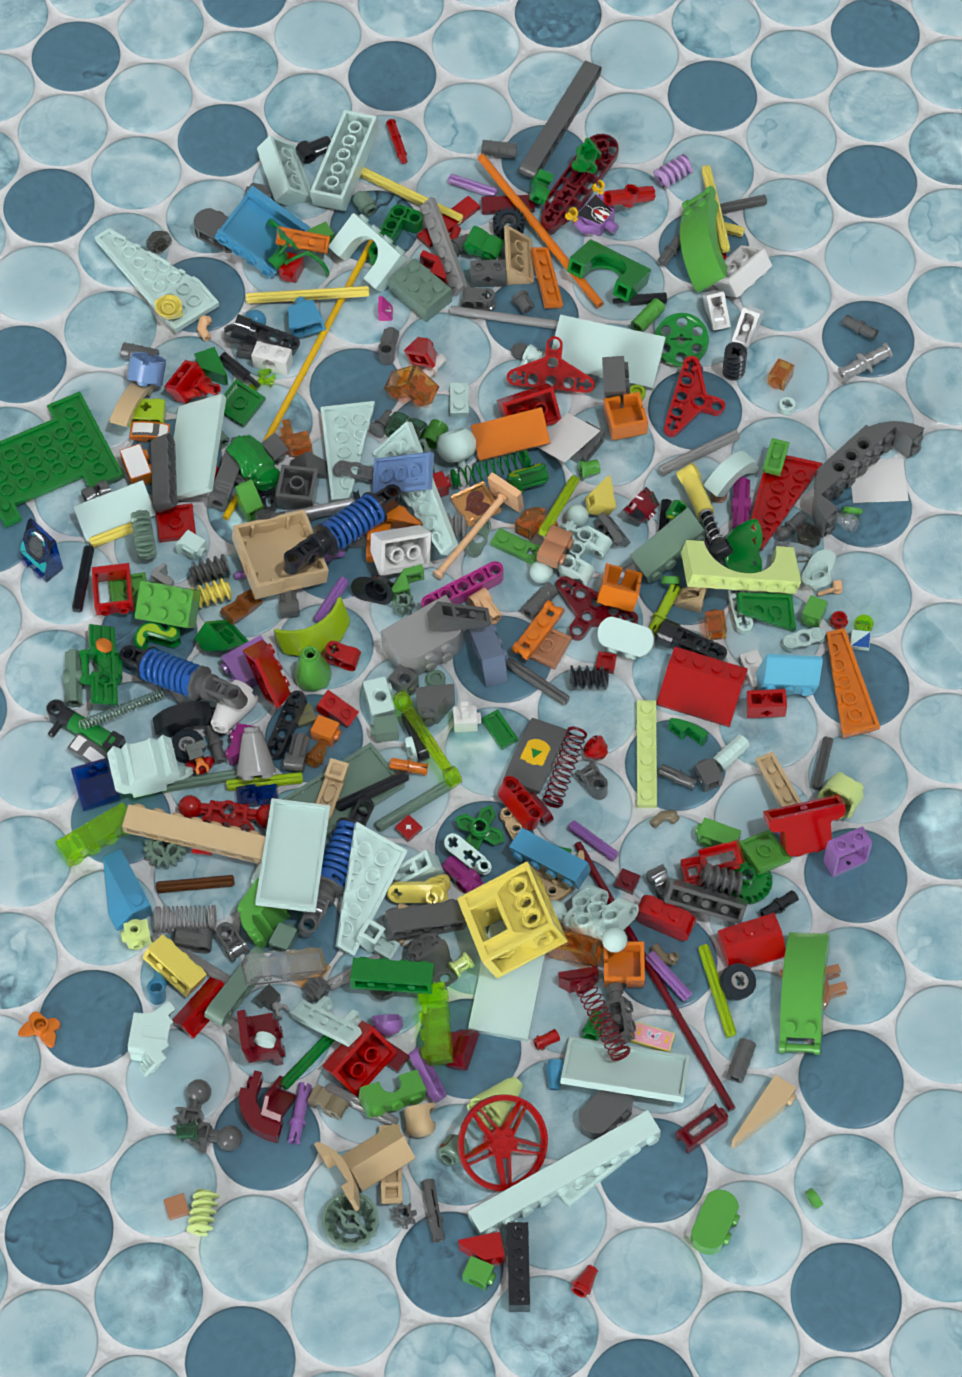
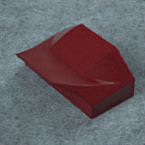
M598 966L558 972L559 987L569 993H574L575 986L584 979H593L595 984L599 981ZM593 982L585 984L579 991L588 988Z
M464 1029L443 1033L437 1052L445 1059L450 1069L468 1070L479 1033L476 1030Z

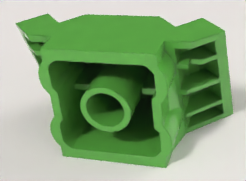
M257 878L238 904L237 911L240 912L239 919L243 928L255 945L264 948L269 947L268 938L272 937L278 923H284L291 915L289 909L255 905L259 878Z

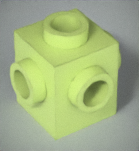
M133 919L128 921V923H123L124 931H121L123 943L127 942L128 949L138 950L152 944L147 919Z

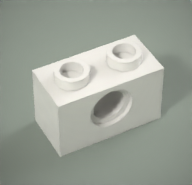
M260 341L256 342L251 355L253 368L286 376L293 362L291 349Z

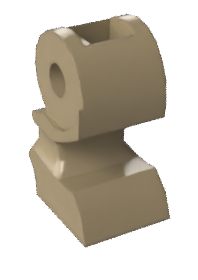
M318 1084L308 1098V1106L316 1108L319 1105L327 1116L337 1120L342 1119V1115L349 1107V1104L344 1099L335 1096L332 1092L326 1091L323 1086Z

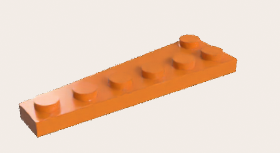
M845 628L826 632L842 737L847 738L879 730L880 724Z

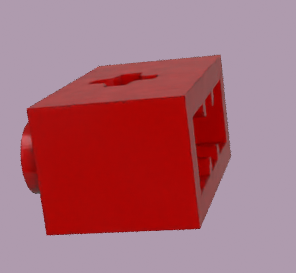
M786 689L747 691L745 701L747 718L786 716Z

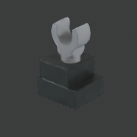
M270 984L255 997V1003L261 1009L264 1006L270 1011L273 1009L280 1020H282V1015L279 1013L280 1010H285L287 1013L290 1012L287 1005L279 1003L281 996Z

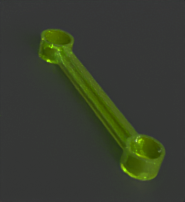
M401 690L393 694L395 706L400 712L404 713L442 771V776L448 787L453 788L461 784L462 778L458 769L450 764L412 706L408 693L405 690Z

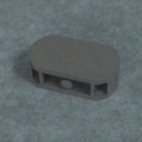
M212 208L199 211L194 217L196 237L225 253H233L231 249L221 245L214 238L218 229L223 226L229 217L223 212Z
M600 1090L579 1111V1128L586 1137L595 1140L617 1128L621 1121L625 1122L632 1115L633 1095Z

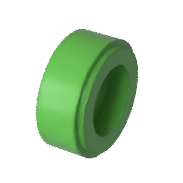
M678 576L662 577V584L680 585L681 578Z
M812 1187L805 1191L807 1199L815 1209L823 1206L822 1200Z

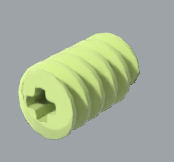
M196 1189V1193L193 1194L195 1201L191 1203L193 1209L190 1210V1215L192 1217L188 1219L190 1225L187 1226L186 1230L194 1235L207 1236V1231L214 1229L208 1225L215 1222V1219L210 1217V1215L217 1214L216 1210L211 1209L218 1206V1203L213 1201V1199H219L220 1195L211 1190Z

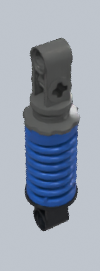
M127 645L120 650V658L129 669L136 671L137 677L141 681L151 682L154 685L186 696L191 700H214L219 704H225L234 709H242L248 702L247 696L238 685L229 683L212 674L211 669L207 666H200L181 657L160 651L154 646L141 650Z
M362 797L357 801L349 818L340 817L336 821L335 830L332 832L329 843L324 850L316 912L303 911V915L297 925L298 934L302 937L307 938L313 935L323 919L328 906H333L334 898L344 894L355 822L366 827L374 809V803L368 797ZM359 805L365 806L367 811H362ZM303 923H309L312 930H307Z

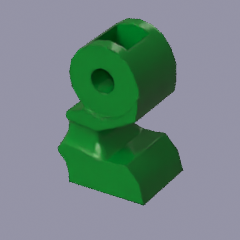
M541 168L532 178L529 200L540 205L545 203L550 193V189L547 187L552 182L554 174Z

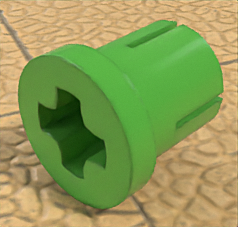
M597 459L585 462L583 460L578 461L577 467L581 479L600 473V464Z

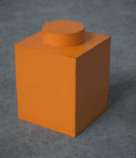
M319 714L310 730L311 739L333 747L335 741L338 742L342 735L339 722Z

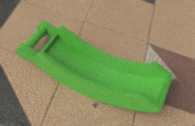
M712 186L705 188L704 192L691 200L682 202L684 209L680 223L681 249L689 277L698 293L725 278L728 268L723 259L717 238L716 217L719 205L715 200L716 191Z
M789 932L781 990L780 1053H787V1051L814 1053V1055H821L824 992L830 952V933ZM787 1037L813 1038L814 1044L787 1043Z

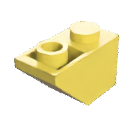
M607 476L585 498L588 514L599 516L604 512L609 515L616 508L611 476Z

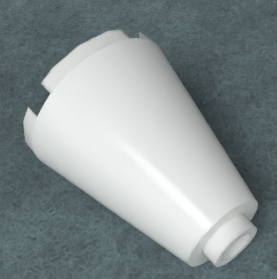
M239 680L229 683L238 685L247 696L248 702L242 709H234L225 704L217 703L211 725L218 733L228 732L258 703V696L252 694L253 689Z

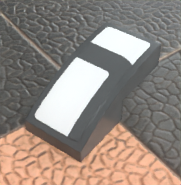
M80 733L75 736L67 747L69 752L84 760L85 764L99 772L109 762L107 752Z

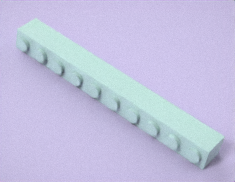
M647 1110L469 1210L468 1218L479 1236L495 1233L502 1226L507 1227V1222H515V1219L520 1216L526 1217L534 1211V1208L549 1204L555 1196L561 1197L565 1195L574 1184L577 1186L583 1185L592 1174L598 1176L608 1166L620 1164L623 1161L622 1157L627 1154L634 1156L647 1144L648 1146L655 1144L660 1138L661 1130Z

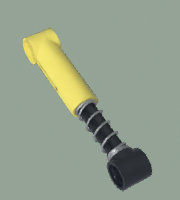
M691 462L678 470L676 474L686 490L697 518L702 521V526L705 528L706 534H708V539L710 540L708 550L712 557L719 562L733 554L734 551L729 541L720 534V528H717L718 523L714 521L715 516H713L714 509L701 481V474L695 464Z

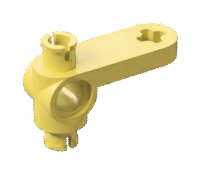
M441 874L429 878L427 881L394 882L389 887L387 895L395 903L432 904L433 902L435 904L444 902L449 898L450 878L446 874ZM396 889H398L399 892H402L400 896H398L397 893H394Z

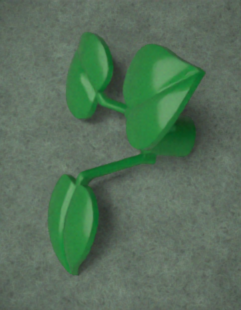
M271 218L268 220L266 225L276 228L280 239L286 240V244L283 247L279 245L277 250L267 259L272 266L278 270L284 263L287 265L289 262L308 255L316 260L324 269L326 278L329 276V269L326 264L311 251L307 250L287 260L288 255L284 250L290 244L296 251L298 247L278 227L280 225Z

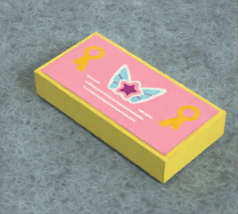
M636 1022L635 1039L630 1040V1043L654 1050L670 1052L675 1033Z

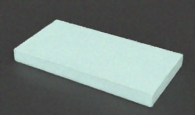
M143 480L73 506L86 541H89V538L131 522V513L137 510H147L150 517L156 515Z

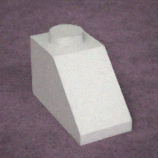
M749 305L744 307L732 342H739L748 348L760 327L765 311Z

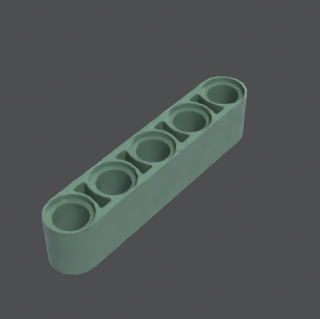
M255 946L209 1004L204 1017L222 1027L225 1026L269 969L274 955Z

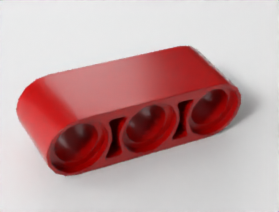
M506 776L497 791L498 797L525 829H536L543 816L542 808L517 778Z

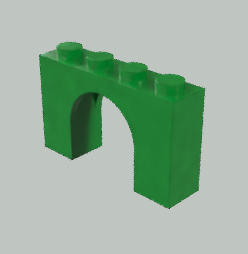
M592 239L587 241L570 257L567 272L580 279L585 277L591 270L598 268L616 272L620 277L616 280L612 295L626 302H629L648 284L651 273L650 268Z

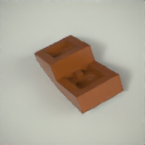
M250 589L238 595L236 601L222 607L220 614L233 625L262 605L263 601L260 598L255 599Z

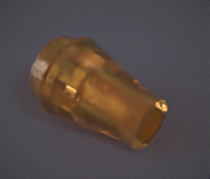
M319 739L315 746L306 754L305 761L309 766L318 768L323 764L327 748L329 747L328 741Z

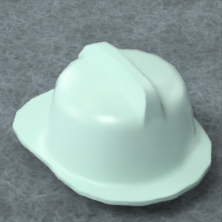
M825 549L815 553L801 575L802 582L810 585L816 591H820L821 588L827 586L832 580L831 571L836 561L834 552Z

